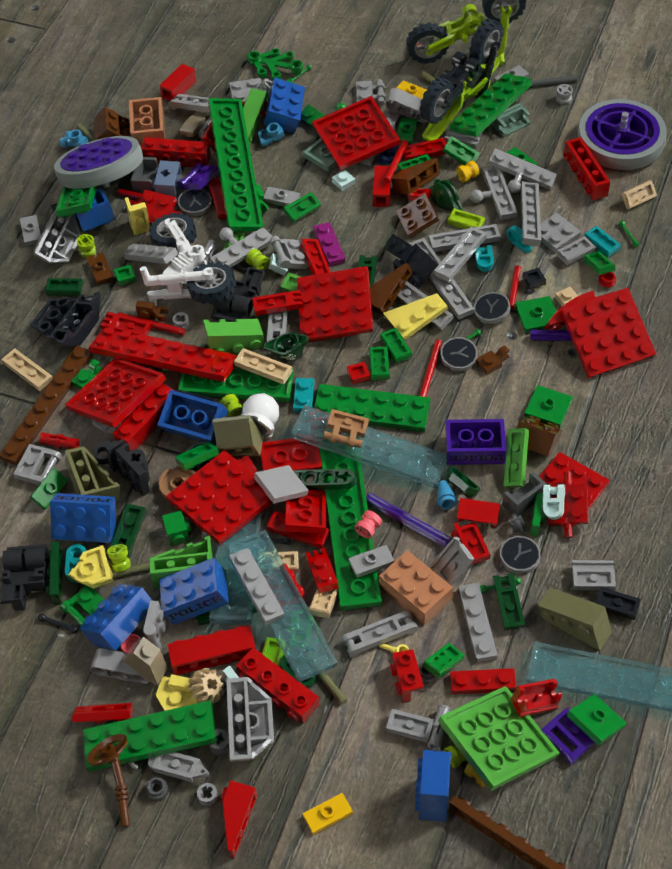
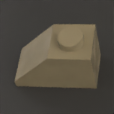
M145 637L133 643L122 660L155 686L158 685L168 669L161 650Z

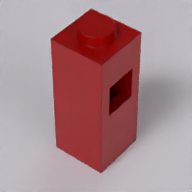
M181 64L159 85L161 98L171 101L177 94H184L197 81L195 69Z
M375 166L373 207H390L391 181L390 183L384 182V177L390 166Z

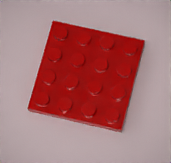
M372 96L312 122L313 127L340 171L401 144L400 138Z
M367 266L297 278L298 290L301 292L303 307L299 309L300 334L308 335V342L374 332L369 270Z
M628 287L560 311L588 379L656 355V351Z
M114 358L64 405L71 412L115 428L137 406L146 400L166 378L163 373Z
M225 450L166 495L168 502L179 511L182 510V514L220 546L273 503L254 479L255 474Z

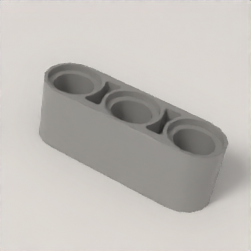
M397 88L389 90L385 104L388 109L408 118L418 119L420 123L428 122L419 115L421 98Z
M101 648L96 650L90 667V671L93 674L139 684L149 683V680L122 661L127 653Z

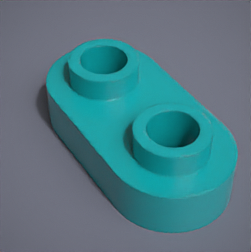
M74 544L66 551L65 574L68 581L72 583H79L70 579L68 574L80 561L79 558L75 557L81 556L86 551V548L81 544Z

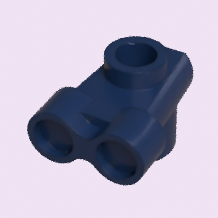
M398 145L381 152L378 162L381 164H391L398 150Z

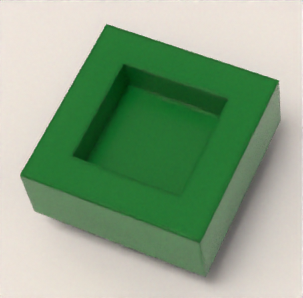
M131 265L114 269L119 286L136 282Z

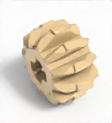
M209 668L196 671L188 681L192 685L188 689L193 692L191 698H197V703L209 700L211 703L218 702L221 699L220 696L225 693L221 688L225 685V683L220 681L222 675L216 676V670H209Z

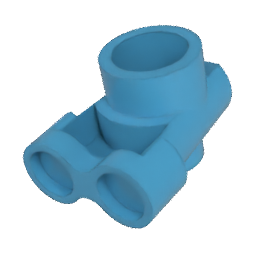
M276 122L270 123L266 130L257 131L262 147L270 145L269 143L279 142L285 137L282 126H279Z
M80 130L67 131L65 137L61 138L59 143L61 147H78L88 143V138L83 136Z

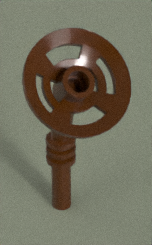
M116 734L97 744L89 753L87 761L92 766L102 765L107 762L111 763L116 788L114 789L116 791L115 796H117L116 801L119 805L121 827H129L127 804L129 796H126L128 795V791H126L128 786H125L119 761V754L126 747L128 738L124 734Z

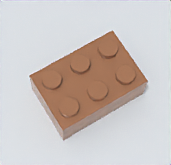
M161 97L129 100L131 137L137 139L140 147H142L144 137L165 139L164 111Z
M408 550L379 575L380 589L402 608L410 611L411 615L424 626L452 600L453 587Z

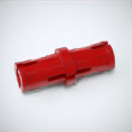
M41 432L39 437L40 444L52 445L57 449L78 448L80 444L78 438L66 437L59 433L55 435Z

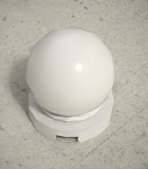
M265 393L250 396L243 404L241 414L251 417L263 435V442L269 441L272 438L274 425L279 418L278 404L273 397Z

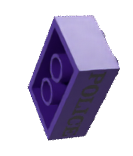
M504 419L446 420L447 465L505 464L506 439Z

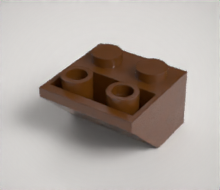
M104 107L93 118L95 140L114 136L131 137L130 120L119 115L114 110Z
M534 416L520 420L517 428L529 430L528 449L545 456L551 455L563 430L558 429V425L550 422L547 424L541 423V419Z

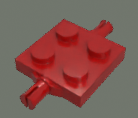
M144 190L138 202L129 200L131 206L145 202L150 225L156 222L157 218H162L163 215L180 213L174 211L177 199L173 196Z
M564 472V513L556 520L547 518L548 526L559 525L564 527V538L568 539L569 536V539L573 538L572 527L580 524H589L588 485L573 484L572 473L568 472L567 479V472ZM551 495L550 498H557V495Z

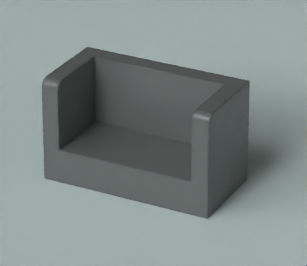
M143 157L141 164L133 170L131 178L133 192L154 191L152 181L156 178L155 170L158 167L156 158Z
M535 472L530 473L529 482L525 484V487H521L513 494H510L508 491L503 493L502 506L511 514L516 513L517 516L522 514L535 504L536 494L538 492L543 493V487L546 483Z

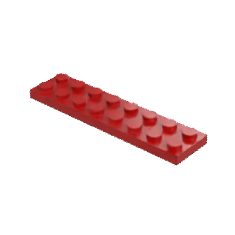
M112 327L104 328L89 345V352L221 382H224L234 369V361L238 356L228 352H220L177 341L151 337L145 334L136 335L130 331H118Z

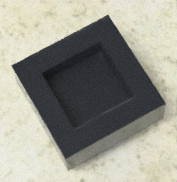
M539 268L523 272L522 278L529 290L546 285V278Z

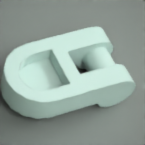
M559 484L558 487H551V485H544L543 511L549 519H559L564 513V484ZM551 495H557V498L550 497Z

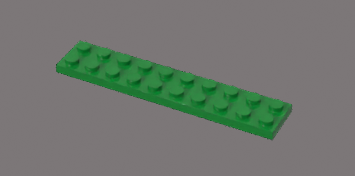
M209 98L208 106L228 228L232 231H257L260 228H264L242 101L241 99Z
M318 438L322 469H350L357 478L356 485L351 489L325 490L341 611L382 606L377 571L356 578L349 563V558L374 549L372 537L370 539L364 538L355 530V525L358 521L362 520V515L368 510L359 448L355 446L351 448L347 447V444L339 442L335 444L328 439ZM333 476L326 477L324 483L331 482Z

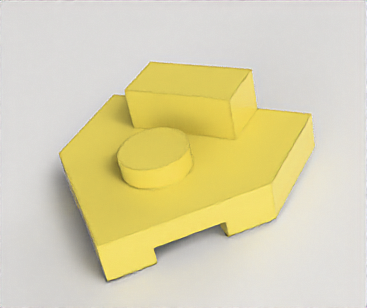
M103 545L83 552L76 567L72 568L68 574L70 579L93 589L113 582L110 563Z
M172 674L170 678L165 676L161 678L156 698L164 711L197 703V698H191L193 692L188 690L192 686L188 682L190 678Z

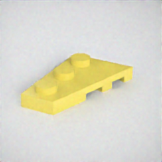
M436 293L383 314L390 324L397 328L402 338L407 340L448 310V306Z

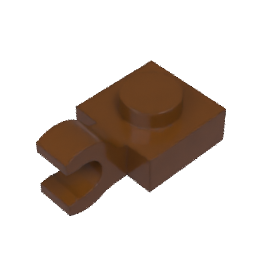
M137 301L135 307L138 317L151 320L157 318L161 322L166 321V317L163 314H168L167 307H155V303Z
M506 346L499 348L495 354L491 350L477 358L476 364L488 375L502 367V361L509 358L507 353L510 350Z

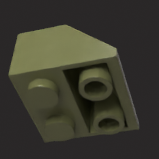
M249 415L213 419L217 449L220 453L225 450L234 458H242L246 455L249 457L261 455L263 435Z

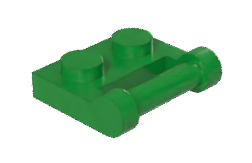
M85 586L71 599L65 600L60 605V609L64 613H68L82 626L85 618L74 607L78 605L85 613L92 615L98 608L99 603L104 599L94 589Z

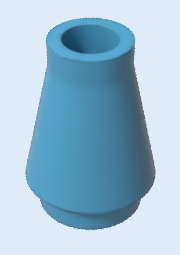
M442 480L437 484V504L442 509L449 510L455 506L457 499L449 486V482Z

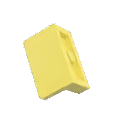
M128 197L124 198L134 235L149 232L150 224L145 202L131 206Z

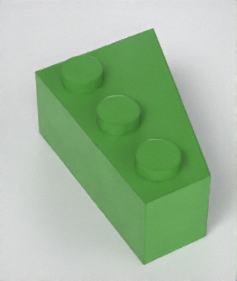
M220 319L219 322L203 320L208 349L238 354L243 348L252 350L264 346V336L258 319H236V322H226L225 319Z
M210 536L204 537V541L196 544L188 543L183 549L177 551L172 549L151 557L150 575L153 589H160L159 579L212 559L213 551Z

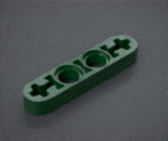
M350 469L293 470L305 487L311 490L351 489L357 483V478ZM333 476L331 482L324 483L326 477ZM309 477H315L312 483H306Z

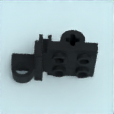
M248 267L243 281L235 280L236 288H234V293L230 294L229 298L223 299L222 302H214V309L211 314L212 319L218 321L225 319L226 322H236V319H249L253 309L252 298L257 297V295L260 296L265 270Z
M107 438L99 444L93 452L98 463H109L113 472L119 469L121 476L130 481L132 488L136 492L139 491L143 496L147 495L150 492L148 484L150 476L145 453L139 449L127 452L130 448L124 439L111 443ZM102 451H106L108 453L104 457L98 456V454Z
M47 544L7 547V550L3 551L2 562L4 571H2L1 604H12L14 611L26 610L25 592L46 591Z

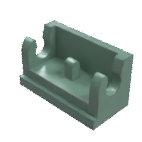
M520 102L506 109L494 120L493 128L503 137H506L529 126L531 121L526 116H529L530 113Z

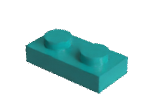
M296 378L294 412L312 413L314 378Z

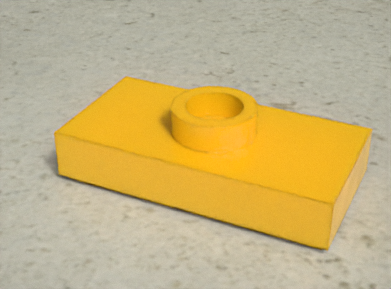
M404 80L397 87V89L421 99L424 97V92L427 91Z
M343 793L303 813V817L313 835L353 815V811Z

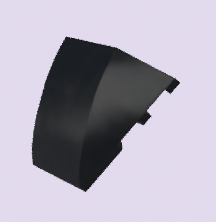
M96 292L93 294L94 296L85 297L83 294L75 299H70L69 297L50 299L30 325L35 330L63 346H81L99 321L101 294Z

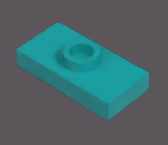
M598 226L584 234L608 258L621 249V244Z

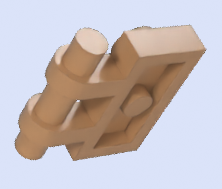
M332 409L327 429L333 430V433L325 431L323 438L335 444L339 442L347 444V447L353 448L355 446L361 448L363 441L356 439V436L364 438L369 418ZM339 432L350 434V437L339 435Z

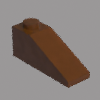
M437 158L403 169L393 175L391 181L394 193L410 195L438 176L440 171Z
M403 264L371 286L370 294L373 311L384 316L383 313L390 309L412 274L409 264Z

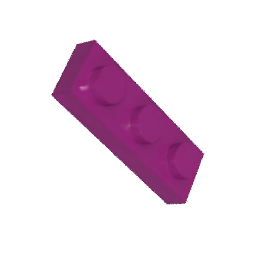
M330 222L313 226V231L319 241L328 266L346 263L345 256Z

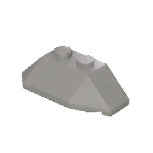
M55 209L33 250V255L47 263H68L77 246V238L81 235L75 219L76 215L58 217Z
M249 677L226 679L230 762L253 760L274 741L272 699L254 684Z

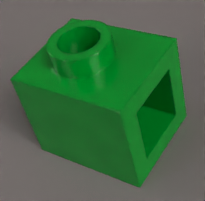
M182 510L162 515L170 545L189 541L188 532H191L189 521H184Z

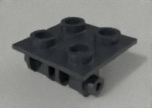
M415 243L413 245L415 249L406 261L412 270V274L407 282L419 289L439 264ZM395 259L393 261L394 270L405 264V262Z

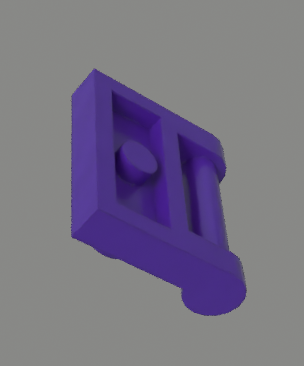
M198 163L194 166V170L184 179H180L177 182V186L182 190H201L219 173L218 166H203Z
M567 707L544 726L541 731L566 758L565 761L572 766L596 743L566 716L570 710ZM557 729L576 749L572 752L552 733L553 730Z

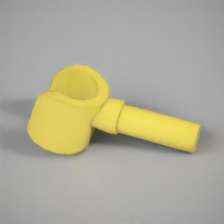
M384 643L379 645L380 648L392 653L409 650L408 646L404 644L398 647H392Z

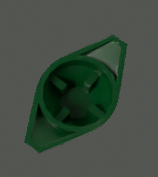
M435 179L434 185L429 187L433 202L437 206L452 211L453 208L463 211L456 188L447 180Z
M289 332L264 343L263 348L275 354L277 358L295 361L302 357L304 346L308 343L309 337L308 335Z

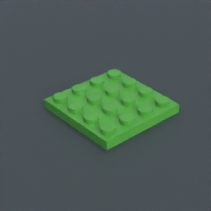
M506 686L441 715L438 719L439 724L490 791L540 767L559 755V751L547 736L542 733L539 726L530 716L519 717L510 700L513 694Z

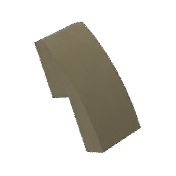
M194 113L179 130L180 134H185L187 137H195L210 117V114Z

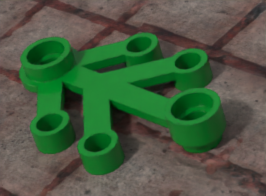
M274 48L262 54L258 51H252L247 57V62L256 67L258 77L261 79L267 77V70L261 64L268 66L272 73V80H274V77L282 79L281 73L276 67L289 69L296 75L301 74L303 71V62L294 60V53L292 51L280 55V50Z

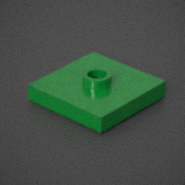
M550 296L515 302V308L525 333H530L531 330H545V325L556 313Z
M537 385L526 408L524 417L534 416L541 419L540 422L556 424L560 429L573 401V396Z
M593 694L569 710L566 715L598 746L624 729L627 724L596 694Z

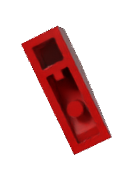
M230 780L228 787H224L221 800H223L228 852L230 858L234 859L256 802L257 791L255 787Z

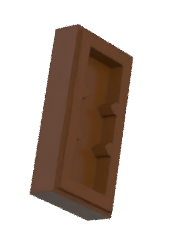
M103 252L86 258L97 285L114 280Z

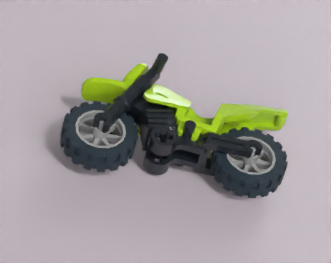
M490 18L483 21L472 35L468 61L466 54L457 51L451 62L454 67L450 71L445 70L443 75L437 77L427 87L419 107V115L422 119L429 122L422 134L423 141L438 139L461 110L463 101L474 95H477V100L490 88L491 75L499 66V59L496 55L501 47V37H503L501 23Z

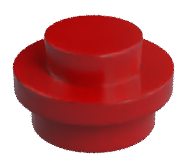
M613 272L601 274L598 282L601 286L610 288L616 284L617 279Z

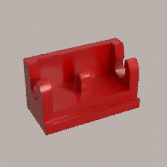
M460 498L457 522L466 520L493 524V527H497L500 503Z
M555 678L517 687L510 700L519 717L558 709L557 705L562 698V693L555 694V688H557L558 684Z

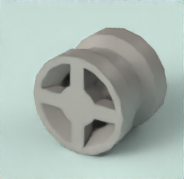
M568 84L559 85L556 90V102L562 105L569 104L572 101L573 88Z

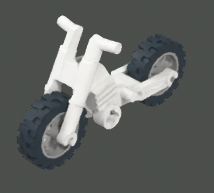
M170 213V215L166 214L162 218H157L156 222L151 224L149 235L153 246L173 247L179 253L174 260H171V264L161 275L150 276L147 267L143 266L140 268L146 286L166 285L167 289L147 292L149 302L155 303V307L157 306L156 299L194 298L196 302L200 301L202 304H214L217 301L218 303L222 302L223 299L229 298L230 294L234 293L236 281L232 268H229L227 264L223 265L221 262H209L207 264L203 246L190 245L195 241L197 234L194 221L189 215ZM183 283L187 284L188 289H183Z

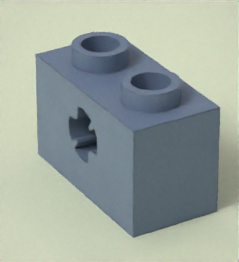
M160 161L159 167H156L155 170L156 178L152 181V188L155 189V192L176 197L178 191L177 182L181 179L182 175L180 162Z

